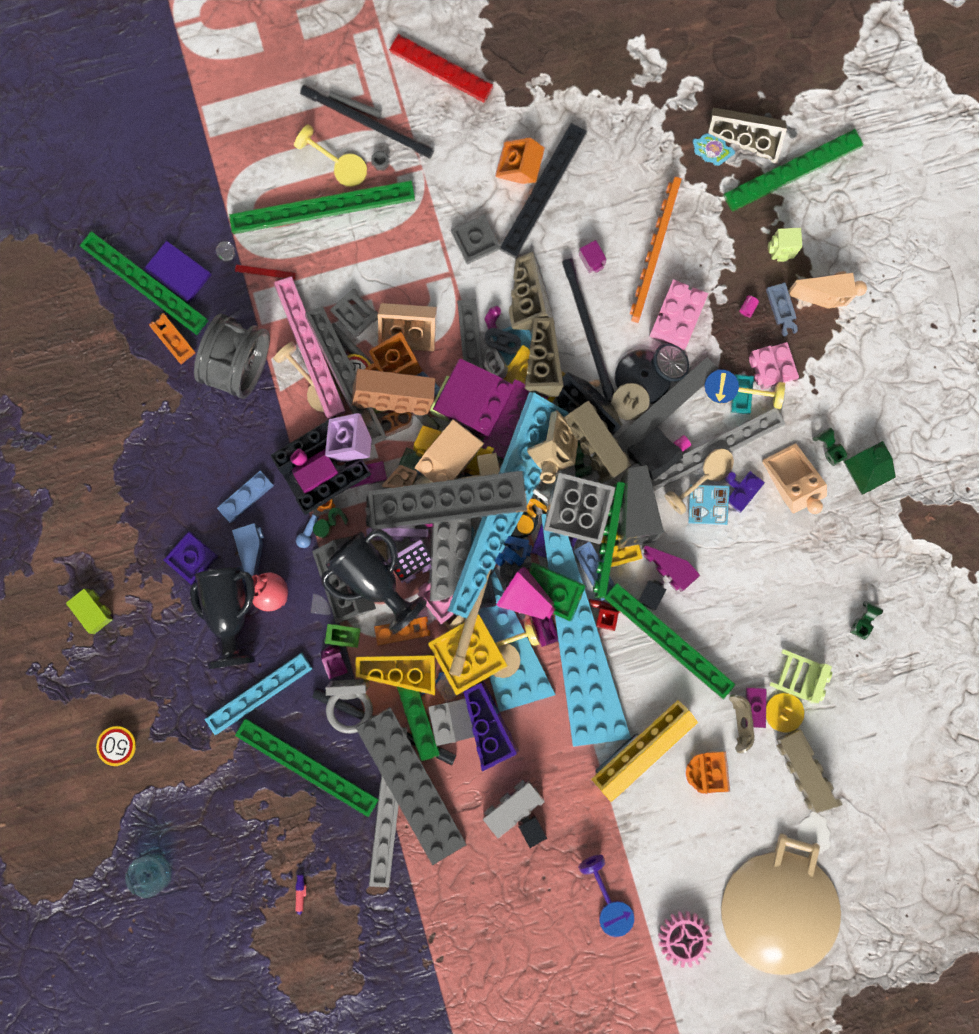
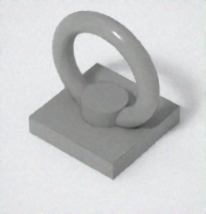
M369 680L330 681L326 686V696L331 695L326 705V715L328 721L336 730L343 733H356V726L372 718L373 706L366 694L370 686ZM339 698H360L365 706L363 719L358 724L352 726L340 723L334 715L336 701Z

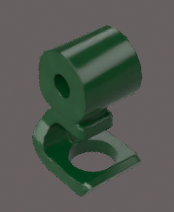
M828 428L812 438L815 442L819 440L825 443L823 445L826 448L824 454L832 466L847 458V453L843 446L835 444L834 430L832 428Z
M579 442L575 459V477L583 478L592 474V467H585L583 461L585 454H583Z
M332 508L328 513L329 520L320 519L313 526V532L320 538L329 537L332 532V526L337 525L335 518L337 514L341 516L346 526H349L350 521L341 509Z
M869 601L863 602L867 612L863 613L862 618L855 620L850 630V633L863 640L869 637L874 628L871 622L884 611Z

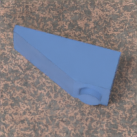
M251 524L232 530L244 571L248 572L251 576L257 575L263 547L262 538H264L262 528H258L256 524Z

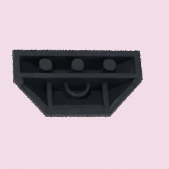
M567 372L562 377L563 388L559 396H557L559 408L571 413L589 401L596 408L600 419L607 424L612 436L622 427L616 409L588 381L570 372Z

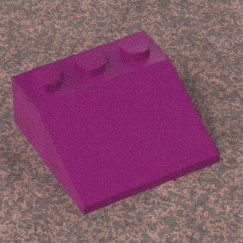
M458 359L433 410L451 420H455L480 437H488L514 385L480 367Z

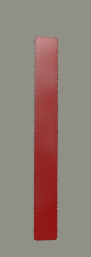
M236 265L235 272L285 279L292 277L293 280L296 277L295 272Z

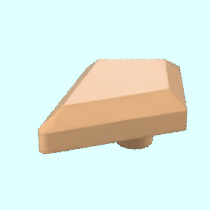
M399 465L382 484V487L411 486L418 472Z

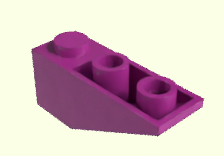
M645 546L642 549L644 557L649 562L653 561L658 566L656 570L663 577L665 575L670 580L669 584L675 591H684L701 576L684 559L649 546Z

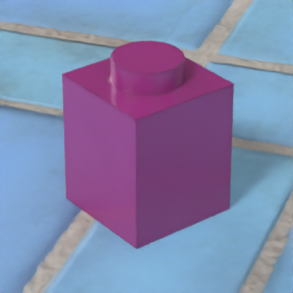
M596 240L579 248L578 255L588 273L593 271L597 273L604 268L607 259Z

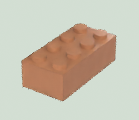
M357 369L353 384L352 405L361 409L371 407L379 411L395 410L397 413L412 412L415 415L428 414L434 400L435 378Z

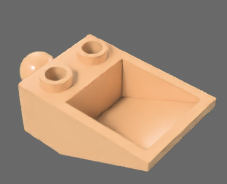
M842 271L832 276L796 280L788 292L789 296L826 308L847 306L855 296L865 294L867 285L863 281L855 282L853 273Z
M797 444L763 460V464L778 492L792 513L805 507L812 514H818L822 511L823 503L820 500L827 497V484Z

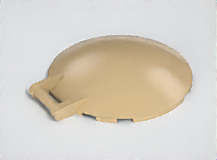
M780 834L775 852L751 858L728 881L721 902V920L725 935L737 954L751 966L771 974L787 975L799 973L819 963L834 945L841 923V908L833 883L824 871L816 865L820 850L819 844H808ZM785 846L810 852L809 857L784 851Z

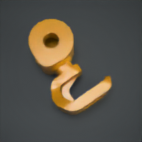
M530 499L527 505L528 511H526L528 514L522 515L517 523V529L521 534H529L534 528L533 518L537 514L532 510L533 505L547 513V507L536 499Z

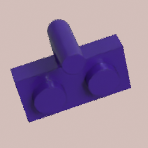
M751 471L747 473L740 483L735 479L736 474L734 472H730L725 477V481L735 488L729 496V505L739 513L744 510L765 484Z

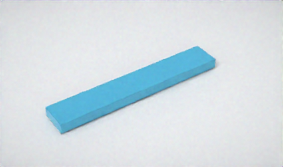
M300 653L205 718V721L214 735L219 734L313 669L304 654Z

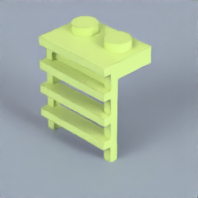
M782 649L781 653L787 655L786 662L778 683L770 682L769 686L808 702L819 704V701H822L826 694V690H824L826 682L829 683L833 674L831 671L832 666L819 664ZM792 658L798 659V663L787 689L782 686ZM805 662L809 664V667L798 693L793 690L802 665Z

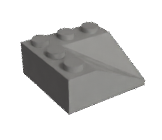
M556 472V480L552 483L544 530L601 544L615 487Z

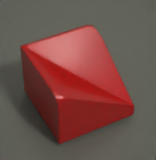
M600 608L596 627L615 631L619 612Z

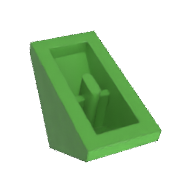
M328 624L325 644L358 648L360 628Z

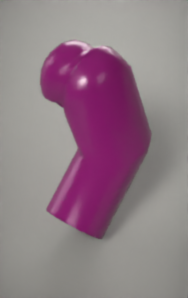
M499 306L491 307L484 318L488 330L497 328L495 322L501 314Z

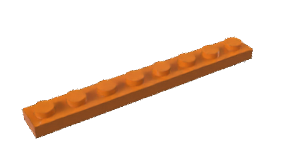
M674 177L673 183L669 182L666 190V193L669 194L668 200H663L661 210L664 213L662 217H658L656 228H659L657 234H653L650 244L654 245L652 252L648 251L645 262H648L647 269L643 268L640 277L643 283L636 290L635 297H638L636 304H632L630 314L633 315L631 321L639 323L680 187L682 178Z

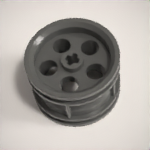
M222 313L216 315L208 325L197 351L194 366L195 380L198 383H205L209 387H215L228 392L233 396L237 395L241 399L247 398L255 388L266 363L270 345L269 331L263 328L260 329L255 325L246 330L243 329L241 324L237 323L235 318L228 317Z

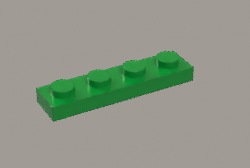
M397 687L420 761L440 756L419 691Z

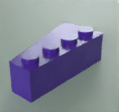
M483 681L464 691L477 753L481 763L480 766L483 772L517 755L519 750L485 682Z

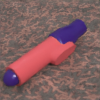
M303 874L297 875L295 888L296 911L298 915L302 914L304 896H306V884H304Z

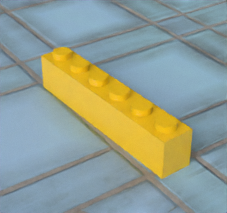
M677 700L591 780L612 802L689 732L698 721L690 710Z

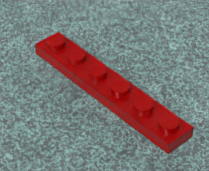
M400 34L397 35L389 48L390 53L485 103L493 90V84Z

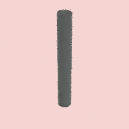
M332 91L329 93V98L378 118L382 114V111Z

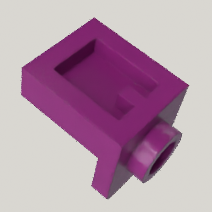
M339 645L335 647L328 646L321 651V660L329 679L348 673Z

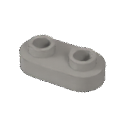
M490 348L483 354L482 362L486 370L502 379L505 378L508 373V367L501 353L494 348Z

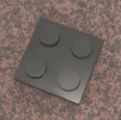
M485 215L451 229V234L466 264H470L500 250V245Z

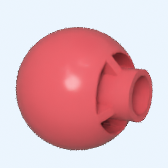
M263 573L259 576H252L255 586L253 604L258 609L274 611L287 602L288 586L281 576L275 573Z

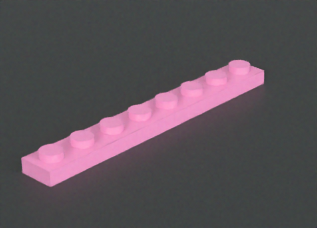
M292 277L274 282L278 297L326 418L329 419L333 416L344 414L345 409L320 346L305 317L306 311Z

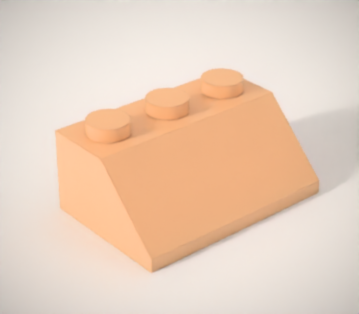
M381 303L378 312V345L402 332L411 350L434 351L437 307Z

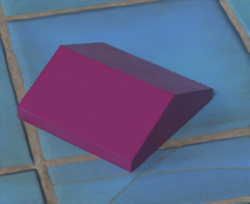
M324 449L308 458L303 466L297 465L291 469L305 494L338 474L330 458L325 456L326 451Z

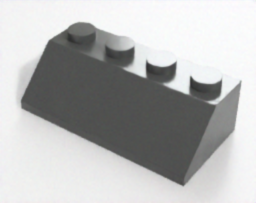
M352 536L335 539L312 551L320 577L329 569L326 567V562ZM335 573L329 577V582L337 590L344 593H355ZM325 589L336 624L376 609L374 602L364 598L347 601L332 596Z

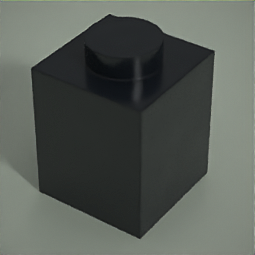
M649 580L638 601L643 606L655 611L667 589L663 588V583L657 580H653V582Z
M527 815L520 820L521 823L518 827L529 848L547 839L536 816L531 817V815Z

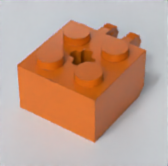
M402 332L373 347L369 353L374 363L364 368L365 370L414 376L423 372Z

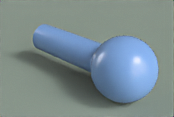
M312 514L304 532L296 537V544L300 548H306L310 545V535L314 524L319 519L318 515Z

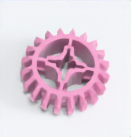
M681 911L678 912L679 918L671 914L672 921L669 922L668 919H665L664 922L667 924V927L661 925L660 929L664 933L658 934L660 939H664L658 942L660 947H664L661 950L662 954H667L666 959L668 961L673 959L672 963L675 966L679 961L682 968L685 967L686 962L690 968L693 967L692 961L699 965L700 961L698 958L701 957L703 960H706V956L703 953H710L711 951L706 947V945L710 946L713 944L711 940H708V938L712 937V933L706 932L710 927L707 924L703 925L705 921L703 918L697 920L698 915L695 913L691 918L689 911H686L685 917H683ZM685 924L696 926L700 933L688 932ZM679 926L678 934L670 939L672 931ZM684 933L687 935L688 938H690L689 940H687L688 942L686 943V946L681 940L683 939L682 937L684 936ZM700 940L698 948L692 952V945ZM670 945L683 947L685 955L674 952Z

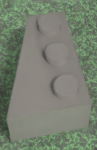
M529 780L519 782L514 787L516 790L511 795L506 793L499 799L501 802L495 808L492 805L484 812L483 821L497 838L516 825L524 816L529 815L531 810L538 804L544 803L543 797Z

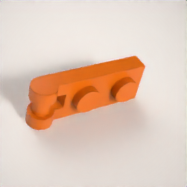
M162 313L159 316L160 318L155 322L149 323V326L178 362L182 364L196 352L167 316ZM165 324L166 327L160 330V327Z
M428 617L413 619L396 634L390 632V624L374 626L377 645L431 636L430 630L427 627ZM419 624L420 632H415L414 625Z

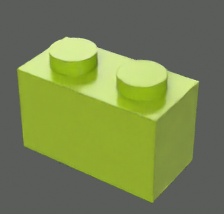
M83 589L66 604L86 631L90 634H95L113 620L110 616L111 611L106 605L102 606L99 602L100 597L94 590Z

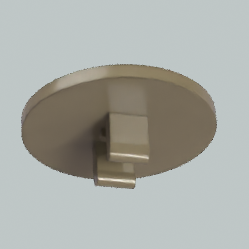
M626 383L616 389L612 396L611 404L616 409L620 418L635 420L647 411L650 400L647 391L641 385Z

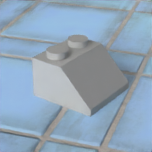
M465 699L428 707L436 746L474 737Z

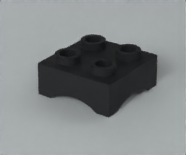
M658 427L654 428L642 441L627 448L629 457L636 464L648 466L652 480L683 459L682 449L672 443Z

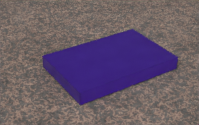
M168 241L163 244L143 269L188 304L211 276L210 272Z

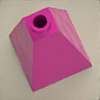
M524 566L516 573L496 604L501 608L545 619V617L550 618L556 609L553 607L554 602Z

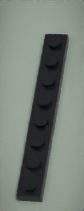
M573 123L570 124L502 243L500 251L515 259L518 257L587 135L586 130Z

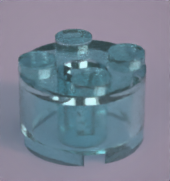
M160 854L144 855L133 861L129 866L125 877L126 885L134 895L136 894L142 898L153 897L164 890L170 883L171 867L168 861ZM150 873L151 877L147 878L146 874Z

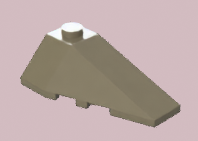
M531 252L516 258L513 276L515 281L514 288L511 290L512 303L509 306V316L513 329L530 330L534 318H553V314L534 253Z

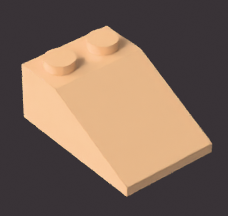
M452 420L415 466V469L432 482L456 480L484 443L458 422Z

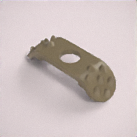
M732 694L729 700L733 703V709L736 711L739 735L735 750L737 753H744L751 749L755 740L751 706L744 697ZM743 717L748 721L747 728H744L742 725Z

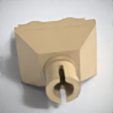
M558 411L552 412L547 440L527 449L528 454L542 470L540 479L544 483H553L556 480V472L575 465L578 440L575 439L565 418Z

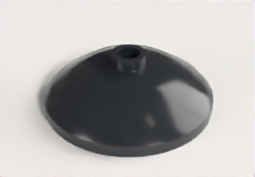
M644 349L635 350L625 355L618 363L615 371L616 388L626 383L639 384L647 391L650 400L649 405H651L668 392L671 381L664 379L655 369L653 362L655 352ZM646 372L648 376L643 377L641 373Z

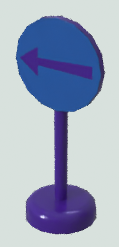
M595 855L582 861L578 868L583 874L594 873L607 902V905L600 912V927L609 936H624L634 925L633 911L624 902L611 901L598 872L605 865L604 856Z

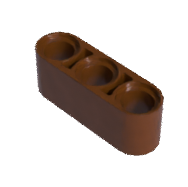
M394 411L378 419L381 426L386 422L392 424L389 430H384L386 438L411 427L413 424L410 412L397 413ZM407 415L409 419L407 422L401 423L399 421L400 416Z

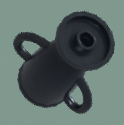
M382 529L372 530L366 537L362 531L356 533L326 562V567L329 569L321 577V583L326 591L336 598L347 601L364 598L371 602H384L394 613V619L389 625V630L392 634H396L406 627L427 604L423 597H418L412 602H408L396 592V579L393 571L398 559L397 547L393 538ZM374 537L382 538L388 545L391 554L390 565L370 542ZM335 573L355 593L350 594L337 590L329 582V577Z
M227 567L196 573V582L190 588L192 606L198 616L205 620L211 632L220 637L221 655L217 659L208 662V669L256 662L254 655H246L239 651L236 637L244 625L246 614L254 600L255 586L252 576L245 572L243 567Z

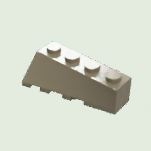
M719 108L712 109L708 125L709 134L726 142H732L738 145L739 148L747 149L756 153L757 156L765 157L777 164L787 130L785 120Z
M534 318L530 329L531 345L525 389L541 397L559 396L563 388L554 319Z
M589 401L564 417L575 439H580L583 454L589 456L592 462L589 464L592 467V471H597L599 483L603 484L631 466L629 457L621 450L617 439L611 435L607 424L600 419L596 408Z
M796 729L776 739L778 742L776 747L780 755L785 756L787 760L785 765L789 773L794 774L796 778L794 783L798 791L803 792L805 796L803 801L808 810L819 813L843 805L840 798L835 799L833 796L834 787L826 777L823 778L824 769L817 759L813 760L812 756L815 754L802 730Z

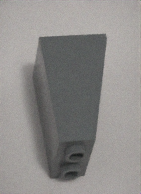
M635 464L628 468L620 482L625 483L618 522V549L655 542L664 532L648 466Z

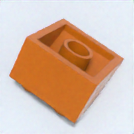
M530 137L504 142L495 176L521 184L536 182L545 147Z

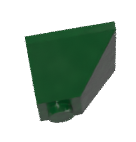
M883 441L843 462L861 495L896 478L893 458Z

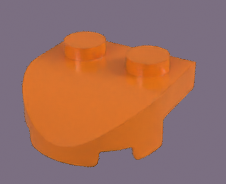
M726 751L706 752L694 756L686 767V778L689 785H692L697 792L703 794L730 792Z

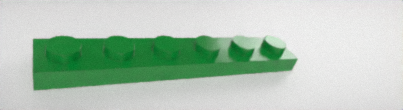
M617 481L612 486L615 487L608 514V522L603 533L605 535L604 543H601L599 554H602L601 562L598 561L596 573H599L598 581H595L593 585V592H595L596 598H606L625 486L623 482Z

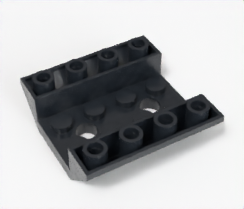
M329 419L270 455L296 497L295 500L304 515H307L372 475L363 459L347 461L343 465H337L338 461L330 458L338 474L306 494L304 493L291 470L297 465L291 462L290 458L297 449L304 451L307 459L323 449L326 451Z

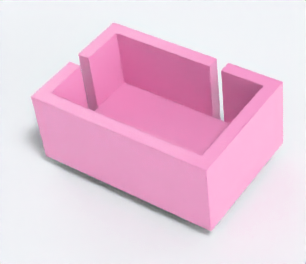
M673 279L649 337L664 343L674 344L685 350L708 293L696 288L689 290V285Z

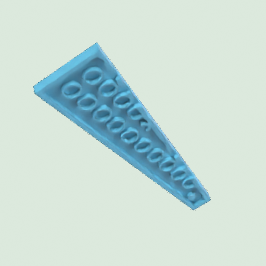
M529 392L499 472V474L516 471L524 472L527 505L534 494L533 490L541 480L540 474L542 471L528 454L527 449L547 440L552 412L558 411L563 417L569 414L534 392ZM523 512L482 517L447 611L464 618L468 617L480 595V591L487 581L486 577L490 569L493 570L495 567V560L499 552H503L505 548L504 543L507 537L512 535Z
M541 514L548 568L582 583L568 536L544 530L546 514ZM584 589L572 621L555 615L573 747L631 739Z
M473 527L471 530V546L476 536ZM494 571L490 578L496 603H498L505 591ZM499 606L479 609L478 614L483 619L495 643L524 633L514 611ZM524 637L507 643L518 651L520 666L516 673L510 677L500 678L494 675L489 677L499 711H505L554 696L555 693L528 638Z

